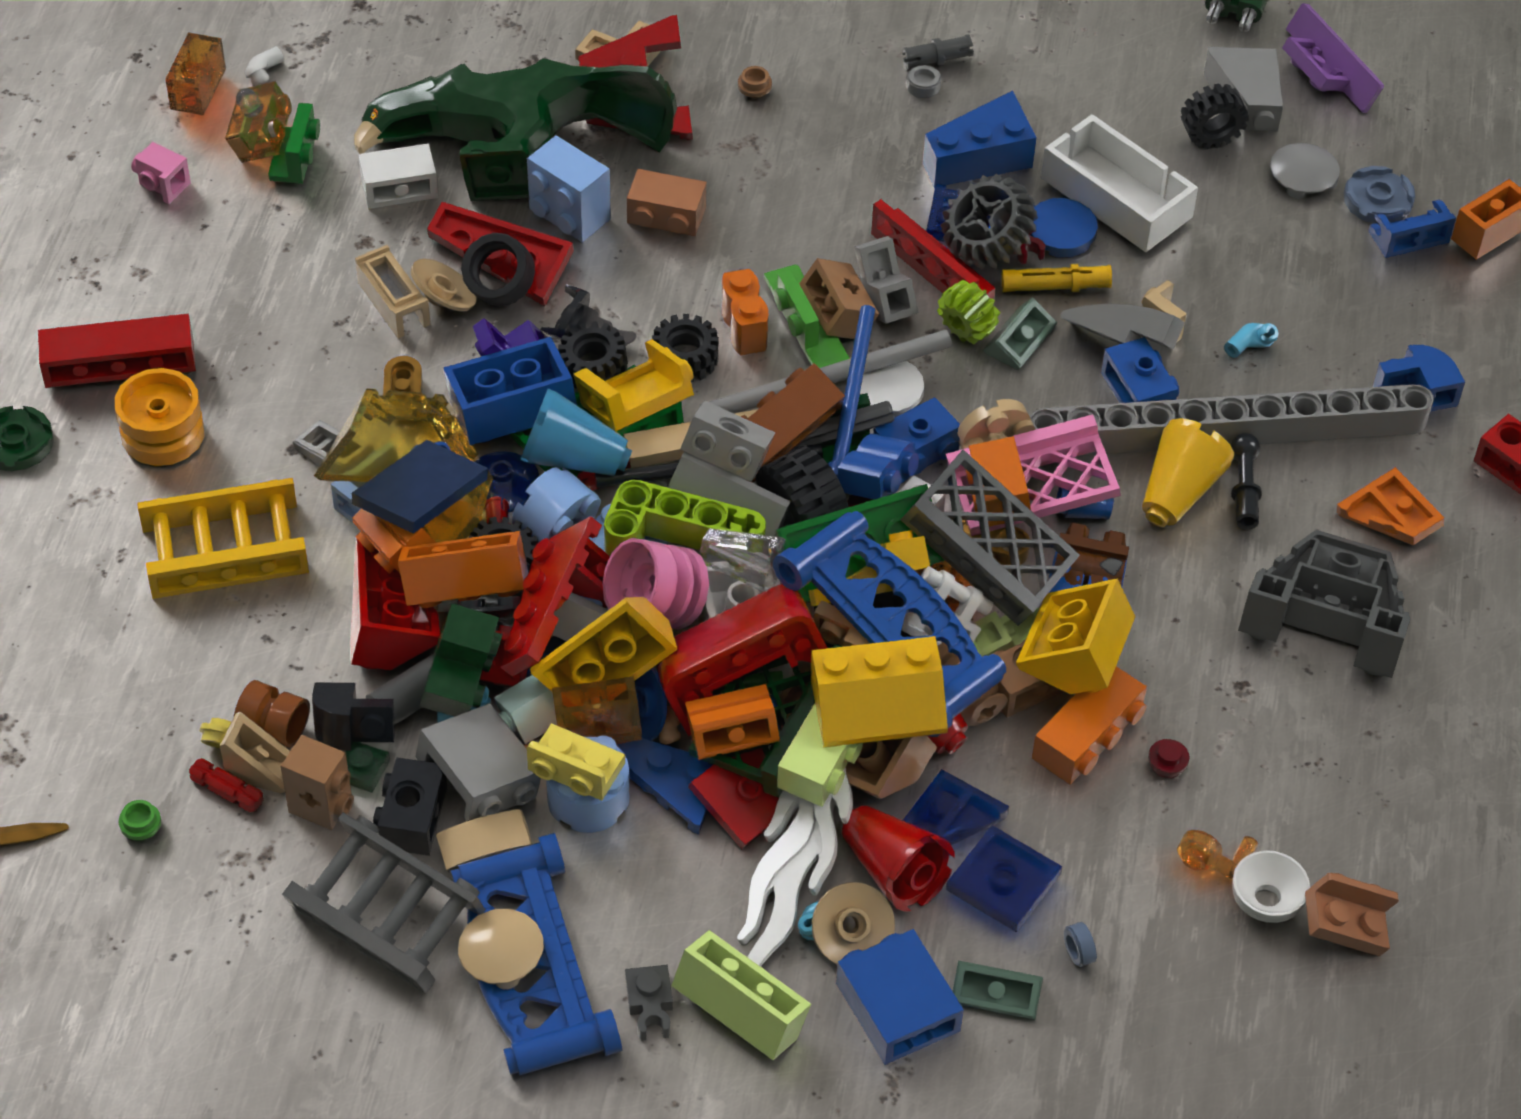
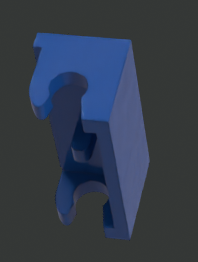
M1439 199L1432 201L1438 213L1433 209L1427 211V214L1391 223L1383 213L1376 214L1375 219L1379 225L1377 223L1371 224L1368 232L1384 257L1389 258L1450 243L1456 221L1455 215L1451 214L1445 203Z

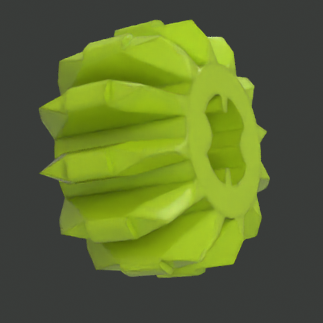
M961 280L959 283L949 287L938 300L939 308L937 312L943 318L942 324L948 326L951 334L955 333L958 335L962 342L967 340L975 344L979 340L988 337L998 325V316L1000 314L999 310L993 305L995 300L989 298L986 290L982 291L979 289L975 282L969 284L967 281Z

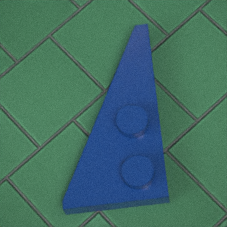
M588 722L585 736H609L614 739L616 746L621 749L627 758L629 778L645 792L653 794L657 798L658 803L667 811L672 808L688 822L687 828L692 833L699 835L708 810L688 786L694 779L713 766V764L690 756L687 751Z

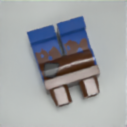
M1070 523L1066 533H1060V537L1080 556L1050 592L1117 578L1122 587L1129 553L1125 534L1110 530L1105 532L1103 541L1088 538L1090 529L1086 525ZM1057 551L1055 552L1052 566H1060L1065 560Z

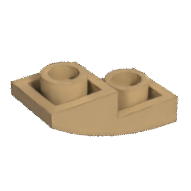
M821 600L814 612V621L825 642L832 645L839 644L843 647L870 644L835 606Z
M520 809L483 816L436 833L445 868L449 873H451V870L458 869V865L533 844L523 811Z

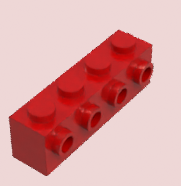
M189 313L38 330L39 364L45 388L129 379L132 375L148 369L166 368L181 373L196 371L194 340Z

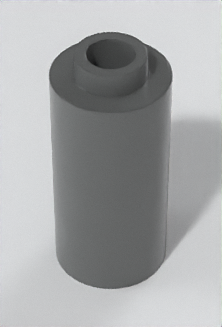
M434 654L367 694L366 699H394L395 725L423 708L419 705Z

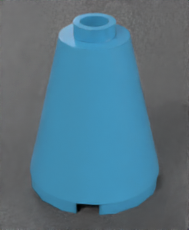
M548 389L520 460L530 464L558 468L564 467L570 470L614 476L617 469L625 471L632 450L626 448L628 442L626 438L558 392Z

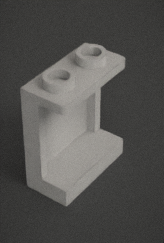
M490 703L420 730L415 757L419 761L433 762L439 766L466 802L464 813L466 821L499 813L516 805H525L537 796L541 778L528 770L527 749Z

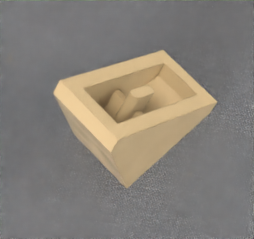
M236 713L220 745L224 770L245 781L247 785L250 784L254 787L277 793L285 792L281 764L290 750L243 713Z

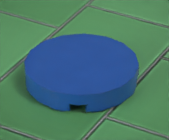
M1052 198L1042 201L1034 207L1038 219L1034 221L1037 231L1033 232L1030 236L1042 240L1045 244V250L1049 251V255L1055 257H1074L1085 253L1090 248V244L1095 241L1098 230L1097 218L1090 208L1082 203L1067 198Z

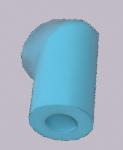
M1248 323L1225 343L1224 350L1230 357L1237 358L1246 348L1269 347L1278 339V329L1271 323Z

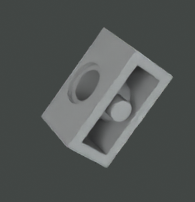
M704 401L693 416L680 450L752 482L762 466L775 432Z

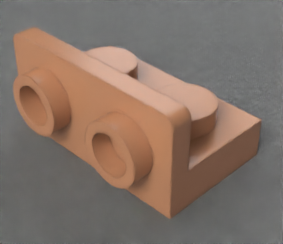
M1327 873L1305 891L1310 936L1377 956H1381L1390 949L1385 912L1399 902L1397 892L1381 888L1375 884L1351 879L1339 873Z

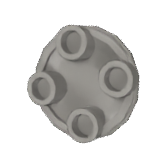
M1296 143L1286 145L1276 151L1270 163V171L1274 178L1287 188L1286 192L1292 198L1301 199L1307 194L1335 188L1338 183L1340 167L1336 158L1327 150L1313 144Z

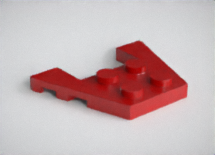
M677 15L669 16L578 56L579 66L598 68L618 65L647 66L646 53L681 49ZM689 105L677 107L671 134L680 135V139L685 140L693 139ZM598 118L586 120L587 124L617 128Z

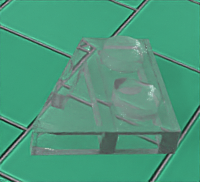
M709 528L702 539L699 555L702 556L707 567L764 592L774 587L777 582V576L773 569V559L784 551L786 539L777 536Z

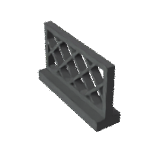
M964 450L956 456L900 519L919 537L924 536L926 544L975 588L982 591L983 595L992 601L1017 626L1039 607L1045 596L1080 556L1079 553ZM960 464L973 475L974 486H957L955 470ZM948 479V486H943L944 482ZM934 494H950L952 512L941 511L929 499ZM958 494L975 495L978 512H961ZM984 495H995L1002 501L1003 513L987 512ZM962 520L979 521L981 538H971L963 531ZM988 521H1005L1007 539H991ZM1014 521H1024L1031 528L1032 539H1016ZM992 547H1008L1011 565H1001L993 558ZM1017 547L1034 548L1036 565H1020ZM1043 548H1054L1065 560L1060 566H1046ZM1021 573L1038 574L1040 590L1035 595L1022 584ZM1047 574H1052L1051 577L1047 579Z

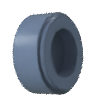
M1083 922L1066 926L1064 942L1073 963L1082 967L1096 962V946L1088 927Z

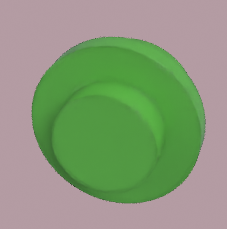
M134 800L125 805L119 816L118 823L122 834L127 838L145 840L157 833L161 826V816L159 810L150 802Z

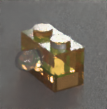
M276 81L240 89L236 95V102L225 139L242 163L279 155L281 144L285 137L284 126H287L289 115L292 112V104L288 95L283 93Z

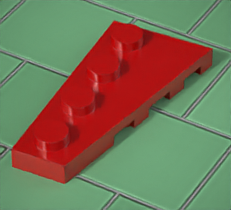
M590 516L549 539L544 538L535 546L532 552L533 561L531 568L523 582L524 590L521 601L513 614L515 619L513 627L504 644L505 653L500 668L509 675L514 676L540 662L559 620L554 615V612L568 600L574 588L568 581L575 568L583 567L589 552L584 547L588 538L597 537L602 527L593 517Z

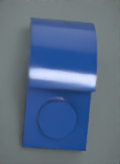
M1408 345L1405 358L1390 359L1379 363L1373 387L1421 385L1431 391L1434 399L1431 408L1432 412L1457 407L1465 380L1455 362L1441 350L1426 345Z

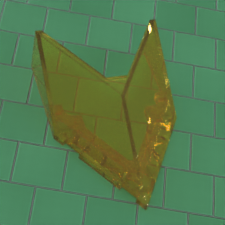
M367 388L361 395L314 476L319 480L368 482L406 455L414 446L426 440L433 443L445 442L452 452L476 462L474 459L479 453L474 445H469L458 418L451 415L450 411L446 408L449 403L444 394H435L433 398H427L424 393L389 390L385 396L378 395L379 393L376 389ZM489 470L486 481L422 527L435 542L465 539L480 522L493 478Z

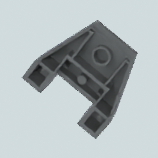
M1315 530L1295 544L1289 555L1286 557L1280 555L1274 560L1271 568L1268 570L1262 568L1256 573L1248 592L1238 631L1247 633L1258 640L1276 642L1283 623L1359 646L1354 667L1364 669V671L1371 675H1384L1392 678L1410 623L1409 612H1404L1403 609L1404 595L1397 588L1399 578L1391 552Z

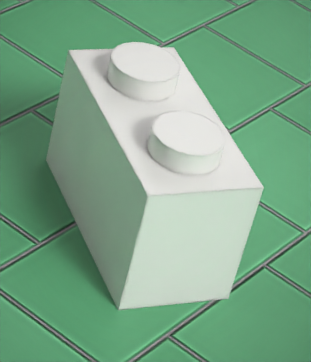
M429 143L358 154L361 181L368 209L438 198L436 171Z

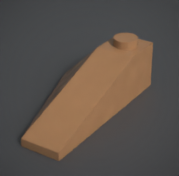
M799 685L781 692L779 698L782 705L800 699L802 692ZM927 735L863 743L862 750L855 763L848 762L845 767L851 787L883 799L916 783L937 747Z

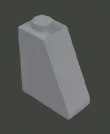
M1208 47L1204 77L1213 89L1214 84H1221L1222 88L1225 84H1228L1232 89L1235 88L1238 91L1249 115V121L1246 122L1247 127L1245 130L1278 131L1283 110V99L1277 49Z

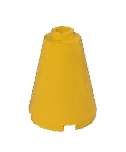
M1184 418L1172 419L1163 429L1142 504V509L1146 514L1145 517L1156 526L1175 525L1231 466L1234 458V451L1231 445L1214 430L1211 436L1199 430L1202 424L1197 421Z

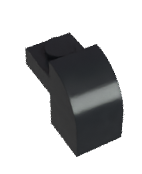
M315 682L312 693L314 735L319 742L345 751L352 750L353 742H394V699H356V683Z

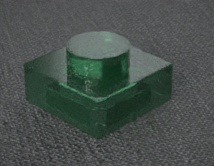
M353 742L352 750L345 751L348 771L351 774L350 785L373 793L390 762L389 752L361 742Z

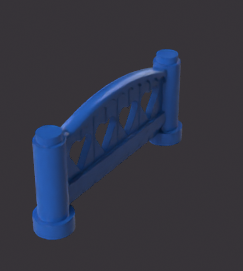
M860 512L845 513L796 549L787 548L773 559L774 572L785 587L798 591L809 582H812L870 644L932 636L936 637V641L944 642L948 647V652L955 654L960 660L958 665L942 666L948 728L951 727L952 719L1003 679V675L1007 670L1003 660L995 654L983 657L980 655L967 631L941 596L910 566L865 535L869 525L866 518ZM852 555L863 557L866 566L873 568L877 573V577L847 579L845 575L850 557ZM881 583L888 584L893 590V595L903 599L904 606L874 608L873 602L878 585ZM908 612L916 613L920 617L921 624L930 627L932 635L902 637L900 634L905 614ZM934 734V735H928V736L938 737V736L941 735V734Z
M555 833L538 837L539 843L458 865V869L451 870L455 883L461 878L480 892L477 897L485 908V912L495 909L488 903V900L496 894L525 900L516 911L525 913L534 920L543 935L544 950L535 968L547 972L528 991L518 992L514 987L511 989H501L496 984L477 980L494 1018L511 1041V1047L503 1049L510 1075L519 1073V1075L527 1074L602 1051L605 1056L623 1051L612 1010L608 1009L593 1014L550 877L566 873ZM467 909V924L478 916L469 909ZM526 1001H535L558 1007L536 1029H530L525 1026L527 1014L520 1010L521 1005Z

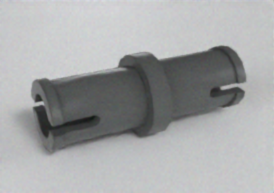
M967 34L943 41L940 38H935L928 44L909 48L904 47L902 49V55H906L903 58L904 65L907 70L932 63L940 66L944 65L947 60L973 56L974 49H970L973 46L972 39Z

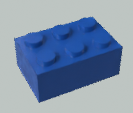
M551 337L443 368L450 403L470 446L532 428L548 389L558 392L577 405L572 377Z

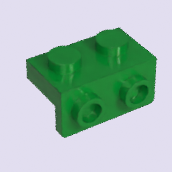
M299 103L292 127H281L268 172L270 181L303 184L308 165H311L313 161L314 142L318 140L320 134V120L314 117L313 104Z

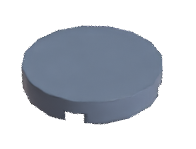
M1369 166L1358 169L1347 180L1343 193L1344 203L1350 212L1361 220L1379 224L1375 219V215L1383 213L1391 223L1403 220L1410 214L1415 201L1414 186L1403 174L1400 177L1393 174V169L1383 166Z

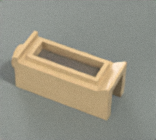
M388 245L355 258L358 284L398 339L404 336L403 316L415 312L424 328L431 325L428 299L423 297L390 252Z

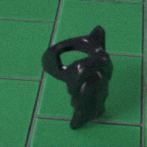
M566 284L565 292L574 298L573 301L563 310L561 317L556 322L555 328L541 327L540 330L561 341L563 335L569 337L568 330L572 327L579 331V324L585 323L586 328L591 327L592 321H598L599 328H602L604 323L610 324L611 330L614 327L610 321L600 318L599 313L589 307V292ZM619 330L620 336L622 335L624 338L625 346L634 342L637 337L633 331ZM592 352L593 354H599V353H601V354H603V355H606L605 353H602V352Z

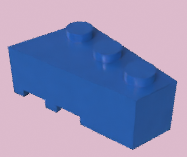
M1011 91L926 133L923 166L934 188L980 179L982 174L990 177L996 173L1000 175L1033 168L1037 137L1014 92Z

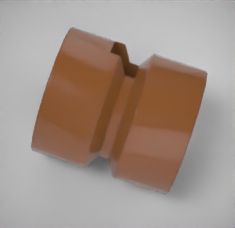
M253 680L249 682L240 695L234 716L238 712L243 713L283 746L290 749L296 744L305 730L310 713V703L308 699L285 691L280 694L278 688L258 680Z

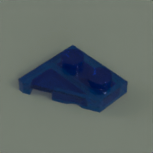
M941 769L904 817L903 821L937 834L950 842L951 845H954L1005 820L1009 813V806Z

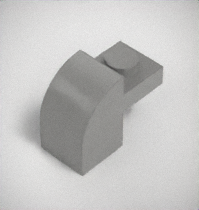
M886 236L854 246L860 272L859 279L879 312L876 319L889 323L919 313L912 278L901 274L899 271L893 238Z

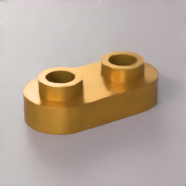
M395 357L388 361L384 368V412L388 418L396 422L411 421L420 414L422 409V368L420 363L413 357Z

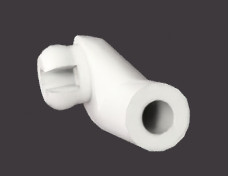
M275 46L254 56L250 60L245 70L246 78H250L253 86L258 87L269 80V75L265 70L284 62L281 50Z

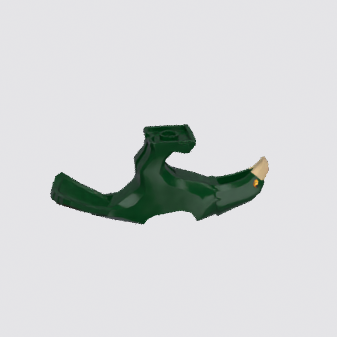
M542 58L536 64L523 69L483 74L472 72L465 64H460L437 77L429 76L408 86L382 93L368 103L362 117V123L354 134V145L357 152L362 154L378 143H391L419 138L447 136L469 141L466 146L460 149L459 157L470 201L529 198L527 158L547 143L563 127L573 122L598 118L634 136L660 153L671 138L677 103L675 93L672 92L668 81H664L661 73L647 66L618 65L598 68L572 66Z

